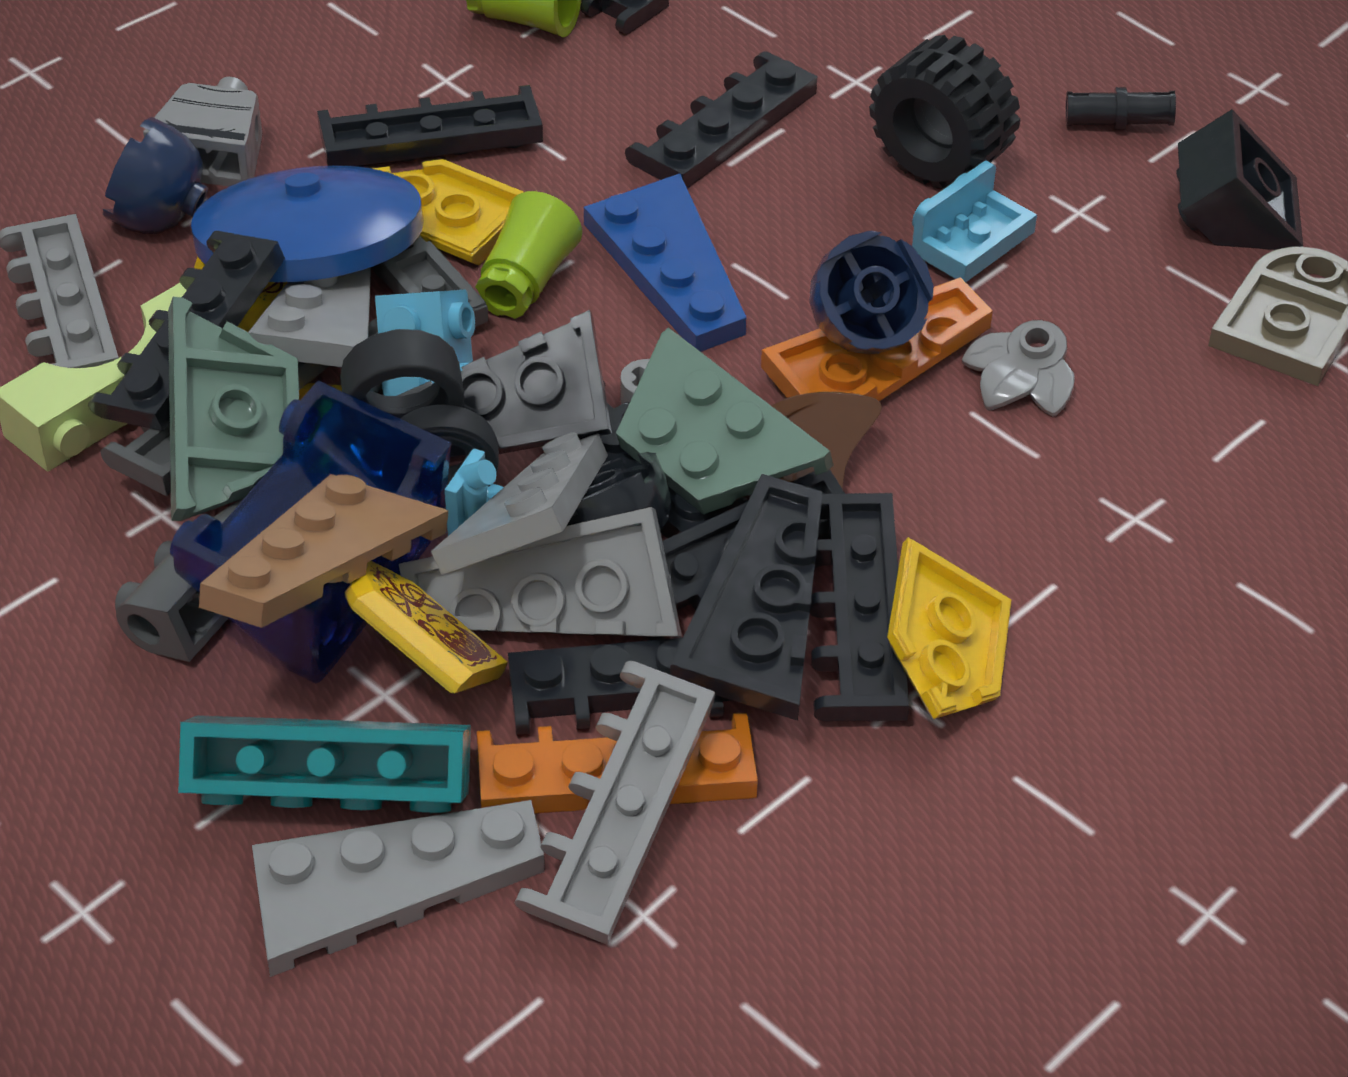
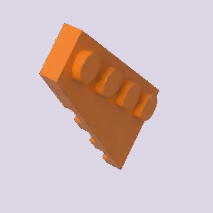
M960 277L933 288V300L928 303V313L925 317L927 321L923 329L898 348L871 355L848 352L831 342L819 328L762 349L761 368L787 398L814 392H844L869 396L881 401L990 329L993 310Z

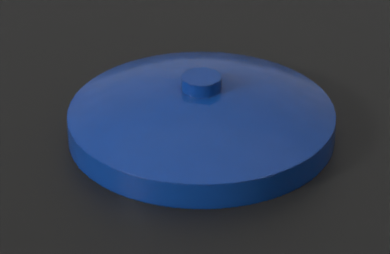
M313 166L260 175L221 190L207 199L196 210L191 221V229L196 254L204 264L213 255L206 242L214 231L278 241L285 260L269 282H301L354 273L393 258L406 250L419 237L423 228V213L419 192L411 183L399 176L364 167Z

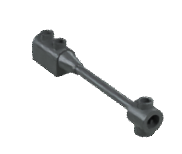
M377 318L369 324L368 338L378 334ZM382 383L373 387L370 391L378 393L382 389ZM342 396L301 439L302 468L295 480L237 500L210 520L197 523L180 542H163L155 554V569L142 583L130 581L121 586L115 599L116 617L121 629L131 641L150 653L190 662L229 617L199 608L200 583L260 534L270 516V510L350 424L344 411Z

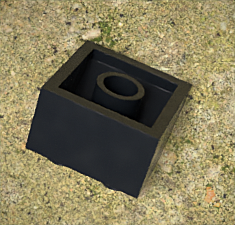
M1233 109L1178 143L1179 168H1177L1176 174L1180 182L1181 201L1178 203V210L1181 218L1191 230L1197 231L1199 229L1217 246L1268 250L1303 246L1297 177Z

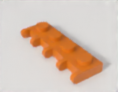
M747 713L733 714L731 729L701 732L670 804L757 798L758 779ZM543 726L538 727V742L494 745L490 730L477 731L481 808L531 800L534 814L586 810L590 800L574 794L568 787L575 772H583L600 779L617 741L607 737L553 741L552 727Z

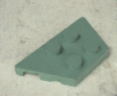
M174 296L168 309L171 520L183 521L295 480L302 468L298 358L271 344L266 345L257 342L249 332L228 321L222 329L190 312L192 302L182 297Z
M669 327L661 333L616 431L620 447L639 463L641 461L637 453H656L666 476L668 486L702 514L732 505L740 497L752 495L761 474L781 478L813 467L815 474L818 475L827 472L834 466L830 450Z

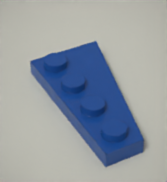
M681 174L584 206V225L684 340L702 352L746 335L747 317Z

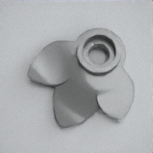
M1032 320L1017 326L1012 332L984 335L969 346L962 358V363L965 366L982 371L980 389L982 400L987 410L1000 408L1030 394L1035 404L1042 411L1054 417L1064 409L1074 390L1075 376L1064 360L1067 354L1066 336L1058 326L1048 321ZM1033 343H1042V344H1045V345L1042 346V347H1032V346H1030V344H1033Z

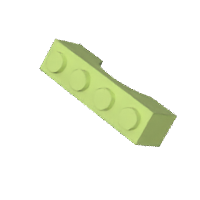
M181 283L141 305L145 331L138 344L128 353L137 355L142 353L156 333L150 327L149 319L156 310L168 311L173 296L182 297L186 289ZM122 357L103 365L88 368H66L43 362L0 387V424L3 436L48 472L122 426L127 425V423L101 418L95 415L88 407V403L96 393L111 395L125 375L120 372L117 363Z

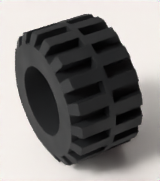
M938 35L930 41L926 39L881 74L877 79L878 84L872 88L870 94L871 99L874 101L869 106L870 117L876 121L873 130L876 137L882 139L885 145L883 150L888 157L893 156L898 162L897 167L905 174L911 172L914 174L915 180L924 185L931 181L934 188L945 189L958 176L968 173L985 160L990 163L993 162L1013 143L1016 138L1014 132L1020 127L1021 118L1015 114L1020 109L1018 97L1011 93L1010 89L1014 85L1009 76H1003L998 69L1001 66L994 57L991 59L986 57L984 49L976 43L968 46L962 37L953 36L948 40L945 35Z

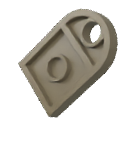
M1310 247L1281 248L1262 256L1255 263L1212 327L1208 346L1319 386L1348 338V261L1328 251ZM1308 274H1317L1325 278H1315Z

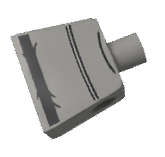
M224 77L217 86L195 83L181 85L154 118L186 135L199 151L203 163V175L200 183L230 187L244 180L254 178L262 140L258 96L253 91L248 90L244 82L235 77ZM145 129L143 131L144 137L149 132V130Z

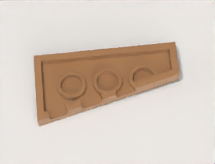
M330 474L200 583L199 608L262 628L323 596L324 584L341 581L348 584L366 575L367 562L381 555L393 561L409 553L412 539L421 535L432 541L446 534L449 510L368 486L363 480L354 476H335Z

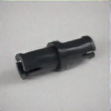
M1115 87L1114 92H1066V126L1114 125V130H1125L1126 125L1168 124V126H1174L1175 90L1168 92H1127L1126 87Z

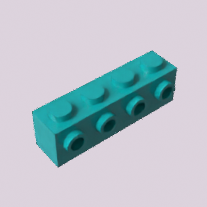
M197 715L180 722L178 793L201 794V803L210 805L243 804L244 795L271 796V806L311 807L313 806V798L340 799V808L350 810H377L382 808V800L410 801L409 810L449 812L451 811L452 803H461L469 794L471 725Z

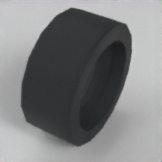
M395 329L374 334L356 344L343 360L340 379L344 411L350 425L366 437L387 442L388 435L394 424L404 415L422 407L431 405L463 406L465 397L460 364L454 348L440 336L422 330ZM399 377H420L434 382L431 386L418 393L405 396H384L370 391L373 387L384 381Z

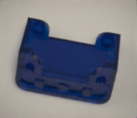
M317 381L301 400L294 399L291 401L282 414L279 423V433L284 435L282 456L223 523L207 514L200 515L193 522L190 520L184 522L174 535L170 546V555L174 557L175 573L200 593V583L330 474L335 476H354L363 480L368 486L445 509V488L448 484L451 442ZM420 535L411 540L409 553L393 561L382 555L371 561L401 576L399 564L418 560L432 541ZM343 581L324 584L323 596L262 628L228 617L289 671L315 684L326 677L368 624L351 609L344 593L350 583L347 584Z

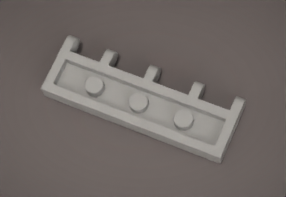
M76 214L2 229L0 231V247L7 252L25 249L26 257L13 259L7 264L6 270L9 280L18 284L33 281L36 292L24 294L16 300L18 315L27 320L43 317L46 329L34 331L27 335L25 343L29 354L36 357L53 354L55 363H52V365L66 368L95 367L118 359L117 350Z
M627 661L620 673V678L625 683L641 689L628 719L611 713H602L596 725V730L600 734L617 741L601 778L599 779L583 772H575L568 787L574 794L590 800L573 839L548 832L540 846L543 852L562 861L548 894L544 895L532 889L521 888L514 902L519 909L606 945L610 941L710 714L715 698L714 691L635 661Z

